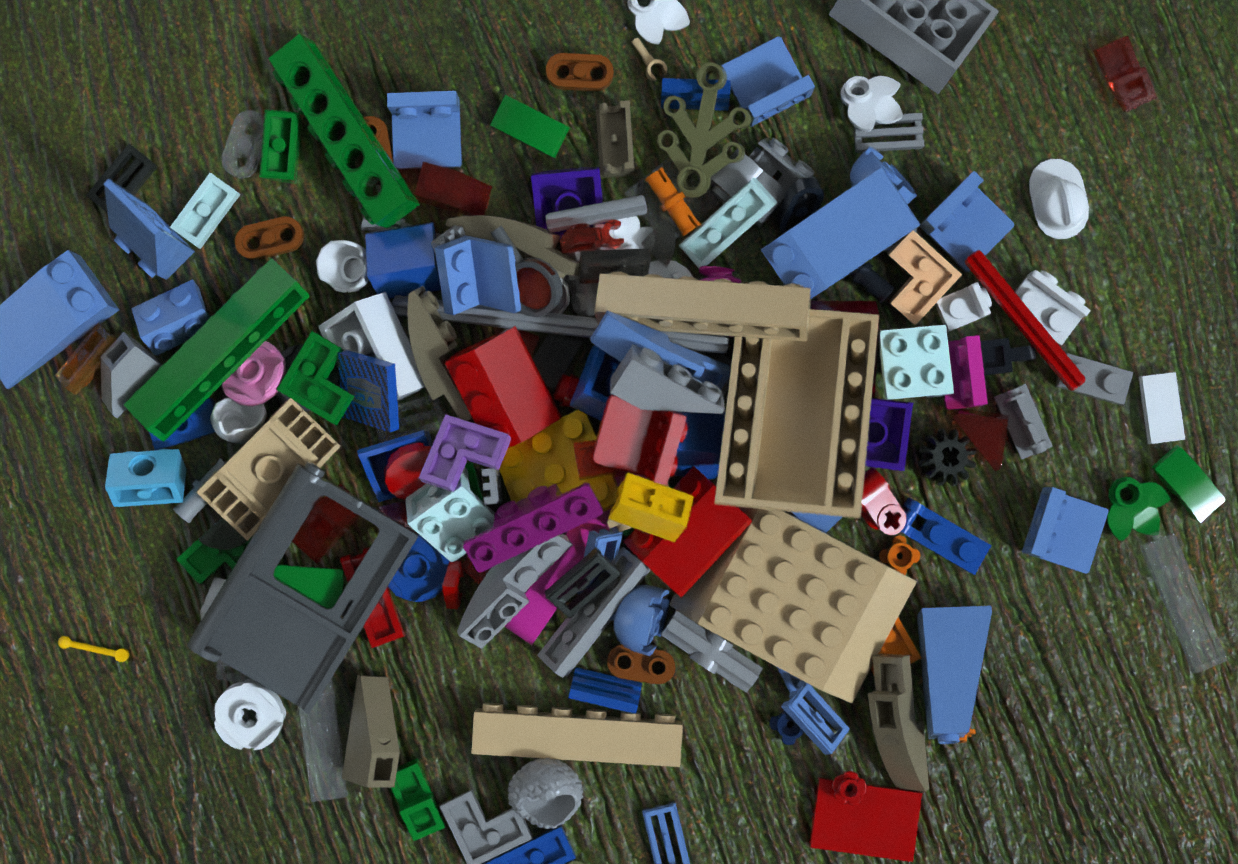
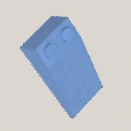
M881 167L766 245L761 251L784 285L793 283L804 286V288H811L812 299L921 224L883 167Z
M110 179L104 183L109 227L118 235L114 238V241L128 254L133 250L141 258L137 264L150 277L153 278L157 274L159 277L167 280L195 251L147 203Z
M67 250L40 269L0 305V380L6 389L16 385L119 311L117 305L81 255Z

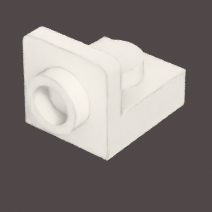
M976 282L964 289L940 298L935 306L943 325H946L947 332H950L991 314L989 307L992 306V302L987 290L984 287L980 288L979 283Z

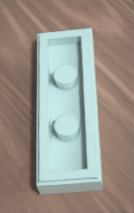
M754 177L681 242L679 246L698 268L707 266L775 206L777 201Z

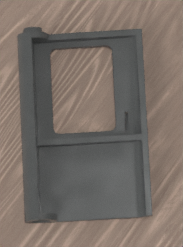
M307 461L305 466L297 464L191 636L187 646L194 653L209 661L218 662L220 660L296 704L303 712L309 715L412 548L418 535L408 527L323 477L326 473L323 469ZM321 496L331 498L373 523L379 529V534L332 608H325L279 581L274 576L275 568L316 501Z

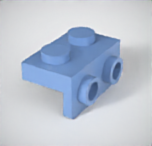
M193 279L131 308L140 338L154 355H159L184 343L211 317L206 310L200 289Z

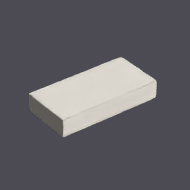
M1176 372L1139 377L1148 444L1185 440Z

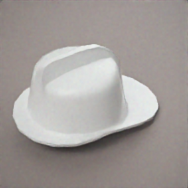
M1049 159L1040 163L1033 170L1029 179V192L1037 224L1050 237L1068 239L1077 235L1085 227L1088 220L1089 206L1083 179L1079 170L1065 160Z

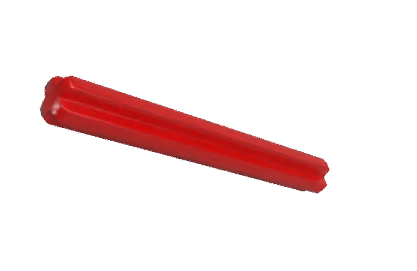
M980 250L968 256L965 260L966 266L1070 391L1080 387L1086 380L1085 376Z

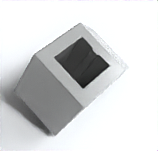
M125 332L101 356L102 401L116 418L128 410L124 404L161 366V363L149 350Z

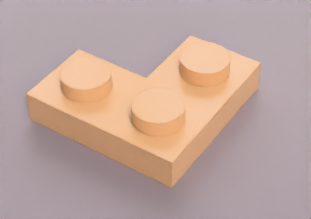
M913 230L899 239L887 253L911 275L888 302L916 325L962 274Z

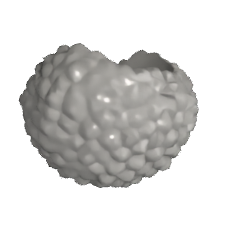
M540 758L528 762V764L513 775L508 787L509 805L513 807V811L523 819L530 821L532 825L536 824L538 827H544L545 829H555L557 826L564 824L565 821H568L581 806V800L583 799L581 779L578 778L577 773L570 766L557 759Z

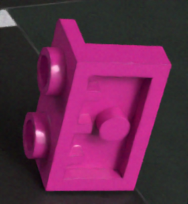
M980 335L948 341L954 393L944 396L945 408L953 410L980 407L988 404Z

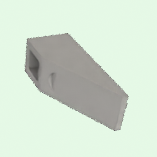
M632 345L611 377L610 393L642 410L722 414L725 410L724 394L715 384L708 381L703 383L697 380L684 367L680 365L672 366L662 361L656 352L648 348L641 349Z

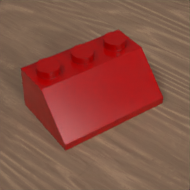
M516 325L457 351L445 362L475 424L509 434L512 439L508 448L524 442L561 419V415Z
M695 466L673 488L694 496L687 527L675 542L635 529L623 541L650 570L681 598L752 522L738 506L715 504L717 486Z

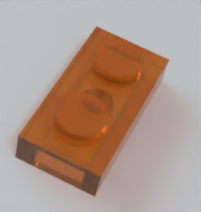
M97 323L55 376L67 390L77 395L82 388L90 384L94 373L101 366V356L117 338L107 328Z

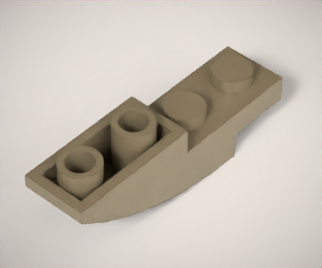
M476 215L449 218L445 224L450 228L454 225L463 226L465 235L495 241L490 233L502 225L523 259L528 257L540 258L549 263L557 271L559 277L563 279L565 275L578 276L583 266V263L555 249L561 237L560 235L530 223L502 217Z
M421 286L408 294L407 307L408 331L417 368L432 400L445 395L457 417L468 421L472 419V416L445 365V362L450 358L447 352L458 345L455 341L457 338L455 330L448 321L442 319L437 310L439 309V304L432 292L426 291L424 286Z
M877 654L873 656L876 691L868 693L873 730L882 761L896 788L928 791L929 780L923 721H915L910 655Z

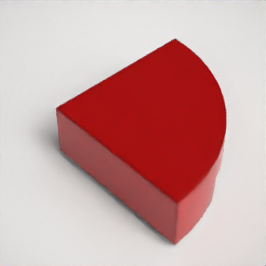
M449 561L442 585L446 609H458L460 607L462 593H459L458 584L460 578L464 577L462 561Z

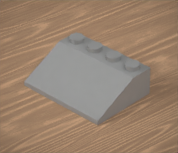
M837 0L829 16L939 94L999 11L985 0Z

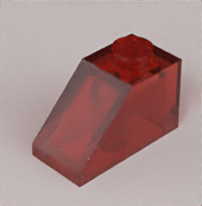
M423 162L414 195L418 202L468 216H485L493 187L456 170Z
M341 483L338 485L339 487L348 491ZM326 496L316 504L292 542L317 564L350 529L359 515Z

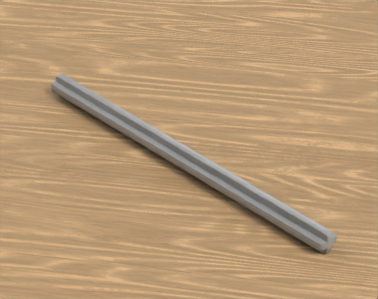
M395 296L392 306L396 315L408 317V296ZM437 300L439 314L444 321L500 328H511L516 325L518 330L591 338L598 326L596 318L557 313L531 317L521 312L510 313L483 305H477L456 315L444 313L443 300ZM660 331L668 335L670 342L690 350L725 354L729 348V336Z

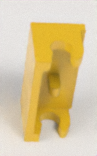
M627 472L625 479L617 489L615 496L618 498L610 510L608 519L675 542L687 527L694 496Z

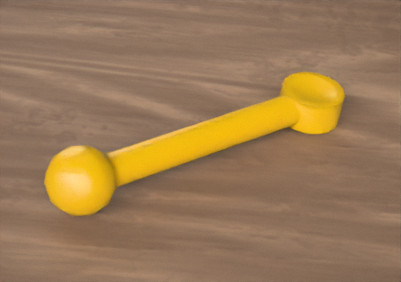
M61 636L58 639V646L62 649L72 647L115 657V660L118 662H124L129 658V651L125 648L112 650L72 641L68 636Z

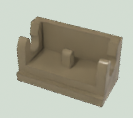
M630 100L620 101L617 106H607V103H602L599 105V110H596L600 178L634 176Z

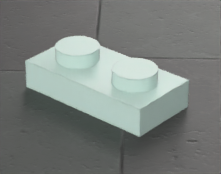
M209 173L170 228L201 249L240 194L215 175Z

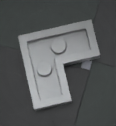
M472 789L440 805L467 864L484 863L531 840L533 837L525 819L516 814L513 808L487 820Z

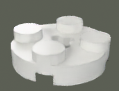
M253 679L237 682L228 687L219 697L214 708L216 719L214 725L218 735L229 746L240 750L243 747L259 750L271 744L281 731L284 718L286 717V709L278 694ZM242 709L254 710L257 722L251 719L245 722L242 719L244 715Z

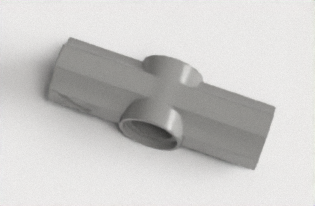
M677 610L660 633L661 636L690 654L689 657L713 674L718 673L728 682L746 693L753 686L763 669L734 649V645L708 629H704Z

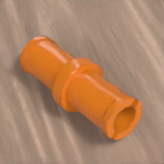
M663 167L645 179L662 203L660 208L663 212H668L681 231L682 236H685L701 225L683 200L686 196L683 192L679 193Z

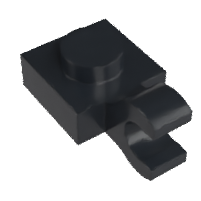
M1009 338L980 341L984 376L1013 372L1012 362H1025L1036 359L1033 346L1010 348Z

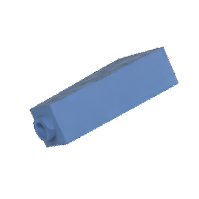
M991 606L922 608L917 615L928 739L938 738L939 744L959 743V738H963L970 730L992 615Z

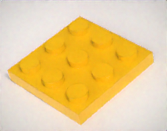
M579 410L561 417L560 420L524 442L507 449L499 470L511 501L518 502L528 497L531 491L540 486L549 487L556 483L563 494L584 483H589L603 508V512L613 507L618 498L615 494L619 486L611 467L597 464L592 460L597 433L589 415Z

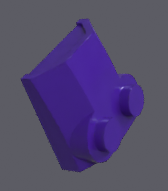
M599 167L549 170L531 174L536 226L547 229L545 218L548 213L603 203ZM593 225L553 232L561 236L559 240L594 237Z
M871 398L865 466L898 471L905 470L913 409L912 402Z

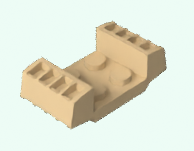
M292 398L285 401L269 417L270 419L219 470L217 469L196 492L246 540L255 534L297 464L305 466L308 461L321 468L341 447Z

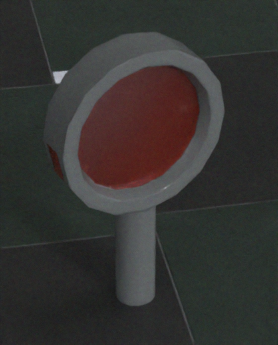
M502 225L492 231L490 234L496 242L513 247L517 282L520 291L521 311L519 312L531 317H540L548 314L560 303L563 294L562 282L557 271L540 258L528 257L523 259Z

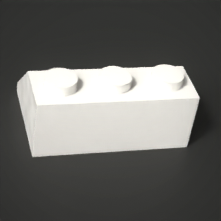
M386 292L356 301L318 326L323 338L344 349V351L349 350L395 363L398 401L425 388L409 339ZM337 361L336 365L339 370V361Z

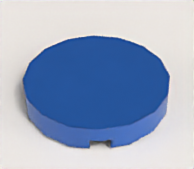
M417 534L418 538L388 587L396 596L402 599L423 602L436 597L443 590L442 585L449 560L420 534Z

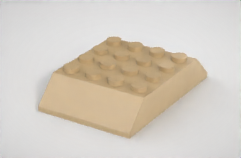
M810 309L807 342L735 336L715 504L860 518L879 315Z
M739 507L752 520L751 524L682 598L675 593L669 605L698 625L815 688L853 703L873 665V656L879 654L917 581L785 511Z

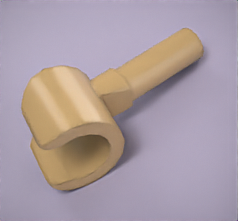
M639 38L632 41V44L647 66L646 76L649 80H657L651 72V66L653 65L660 66L664 74L667 73L666 63L660 59H654Z

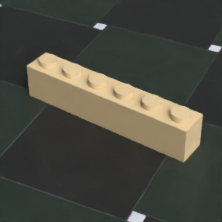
M612 272L599 275L594 312L598 325L608 310L657 331L807 342L811 288H804L799 284L793 283L775 286L761 281H752L745 284L733 283L727 279L702 281L690 276L672 279L663 278L657 274H647L643 277L629 276L624 272Z
M483 703V708H477L474 711L471 754L680 767L683 724L682 721H675L676 715L655 714V719H643L639 712L633 714L623 711L620 712V717L606 716L607 711L587 709L586 715L572 714V709L565 707H552L551 713L538 712V707L532 705H518L517 711L503 710V704Z

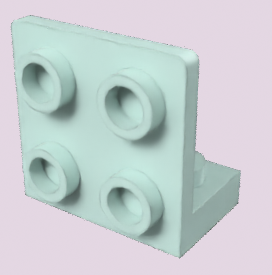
M946 325L882 330L878 333L885 399L893 400L924 396L931 398L954 393Z
M466 467L463 469L454 492L426 483L406 498L408 525L450 562H455L466 554L463 548L464 541L493 528L495 512L470 490Z

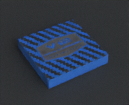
M349 350L339 352L340 388L355 396L344 413L343 418L390 433L398 430L399 416L395 363Z

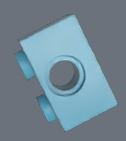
M179 449L112 453L109 455L105 489L114 507L183 503L187 469Z

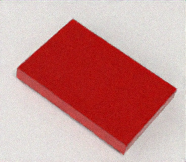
M818 777L809 843L810 848L913 862L922 799L920 791L866 784V792L862 795L863 799L860 803L853 806L849 805V803L843 805L834 798L835 791L832 789L834 779ZM847 786L846 791H852V786Z

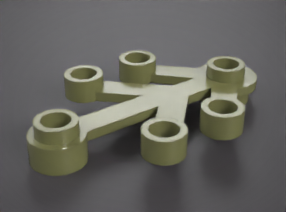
M712 62L705 63L697 72V82L703 88L697 126L694 125L687 114L686 103L681 97L670 96L663 105L665 113L673 117L692 146L690 161L679 147L680 137L676 132L664 130L657 138L658 146L668 153L679 170L676 179L679 191L691 198L700 197L708 191L711 184V176L728 164L739 163L743 160L745 156L744 147L740 143L729 142L723 147L721 154L704 164L706 151L737 128H747L752 120L751 113L747 109L737 107L730 112L728 118L711 129L718 90L725 86L727 81L725 69ZM716 71L719 74V80L717 83L711 84L709 82V75ZM677 100L680 108L676 113H672L670 104ZM738 112H743L745 114V121L738 125L735 122V116ZM668 134H671L673 137V144L670 147H666L664 144V138ZM732 146H736L739 150V154L735 159H731L728 154ZM694 174H697L700 179L696 187L690 185V177Z

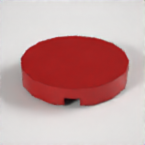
M412 443L402 446L390 455L387 460L388 464L386 468L384 467V479L388 490L394 496L406 500L408 496L426 484L419 479V476L431 450L430 446H425L424 443Z

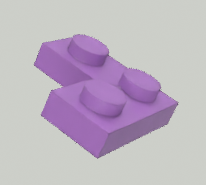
M445 414L419 479L423 483L454 492L467 461L499 470L512 438L507 433Z

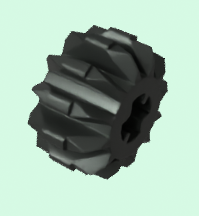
M938 429L937 439L932 435L925 437L926 442L931 448L919 447L918 449L919 453L927 455V459L918 461V466H930V469L924 474L926 479L932 478L937 473L936 485L942 486L947 478L950 486H956L958 484L957 475L963 480H967L970 477L964 467L975 468L977 465L976 462L968 460V455L977 453L976 448H965L971 440L970 437L964 436L958 441L959 430L952 429L948 436L944 429ZM942 450L943 452L952 451L953 455L950 457L953 462L952 465L951 463L943 464L941 462L944 458Z

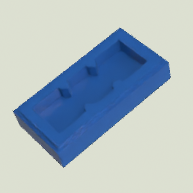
M208 398L164 442L150 433L155 451L174 447L216 433L210 421L215 405L213 398Z

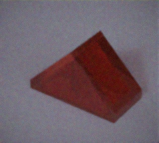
M959 409L955 412L953 418L995 472L1002 467L1009 415Z

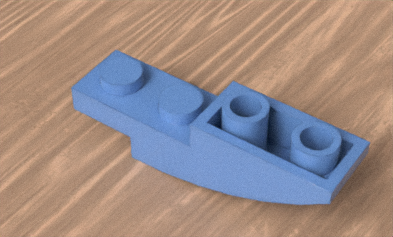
M608 310L590 338L593 344L620 362L632 345L641 349H651L660 356L662 361L672 366L680 365L688 370L692 377L703 383L704 381L711 382L720 390L730 377L731 369L729 365L672 343L667 334Z

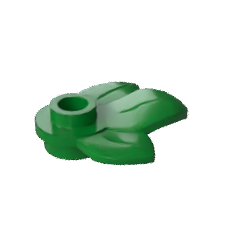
M1131 477L1116 479L1108 490L1109 501L1112 505L1108 511L1107 524L1113 536L1119 541H1123L1128 537L1132 529L1145 535H1158L1160 532V518L1157 508L1170 501V496L1166 490L1154 482L1139 483ZM1123 488H1127L1130 492L1129 498L1125 501L1120 497V491Z

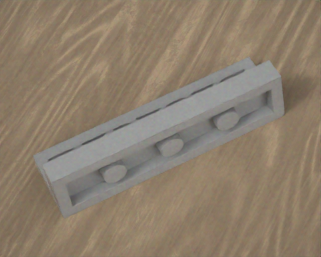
M624 547L619 550L617 556L611 561V564H615L620 569L621 575L570 619L567 617L537 655L554 673L562 678L564 676L567 677L611 622L610 617L617 610L622 600L635 586L640 585L651 571L640 559Z

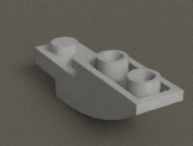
M562 533L491 567L470 600L458 627V635L482 649L529 602L525 592L572 546L568 537Z

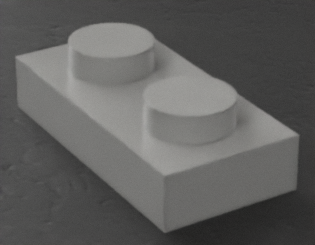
M1066 354L1086 379L1080 387L1072 392L1119 406L1125 404L1133 372L1073 354ZM1058 377L1055 387L1070 391Z

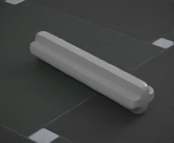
M638 195L548 213L545 219L548 231L553 233L644 215L647 213L645 197Z

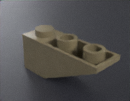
M357 675L342 779L366 788L395 787L400 752L388 677Z

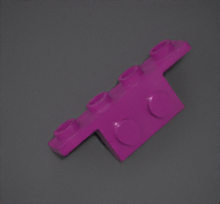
M556 483L549 487L540 486L531 491L528 497L518 502L509 501L501 505L497 512L494 513L493 528L464 541L463 548L476 570L483 572L602 515L603 508L589 483H584L563 494Z

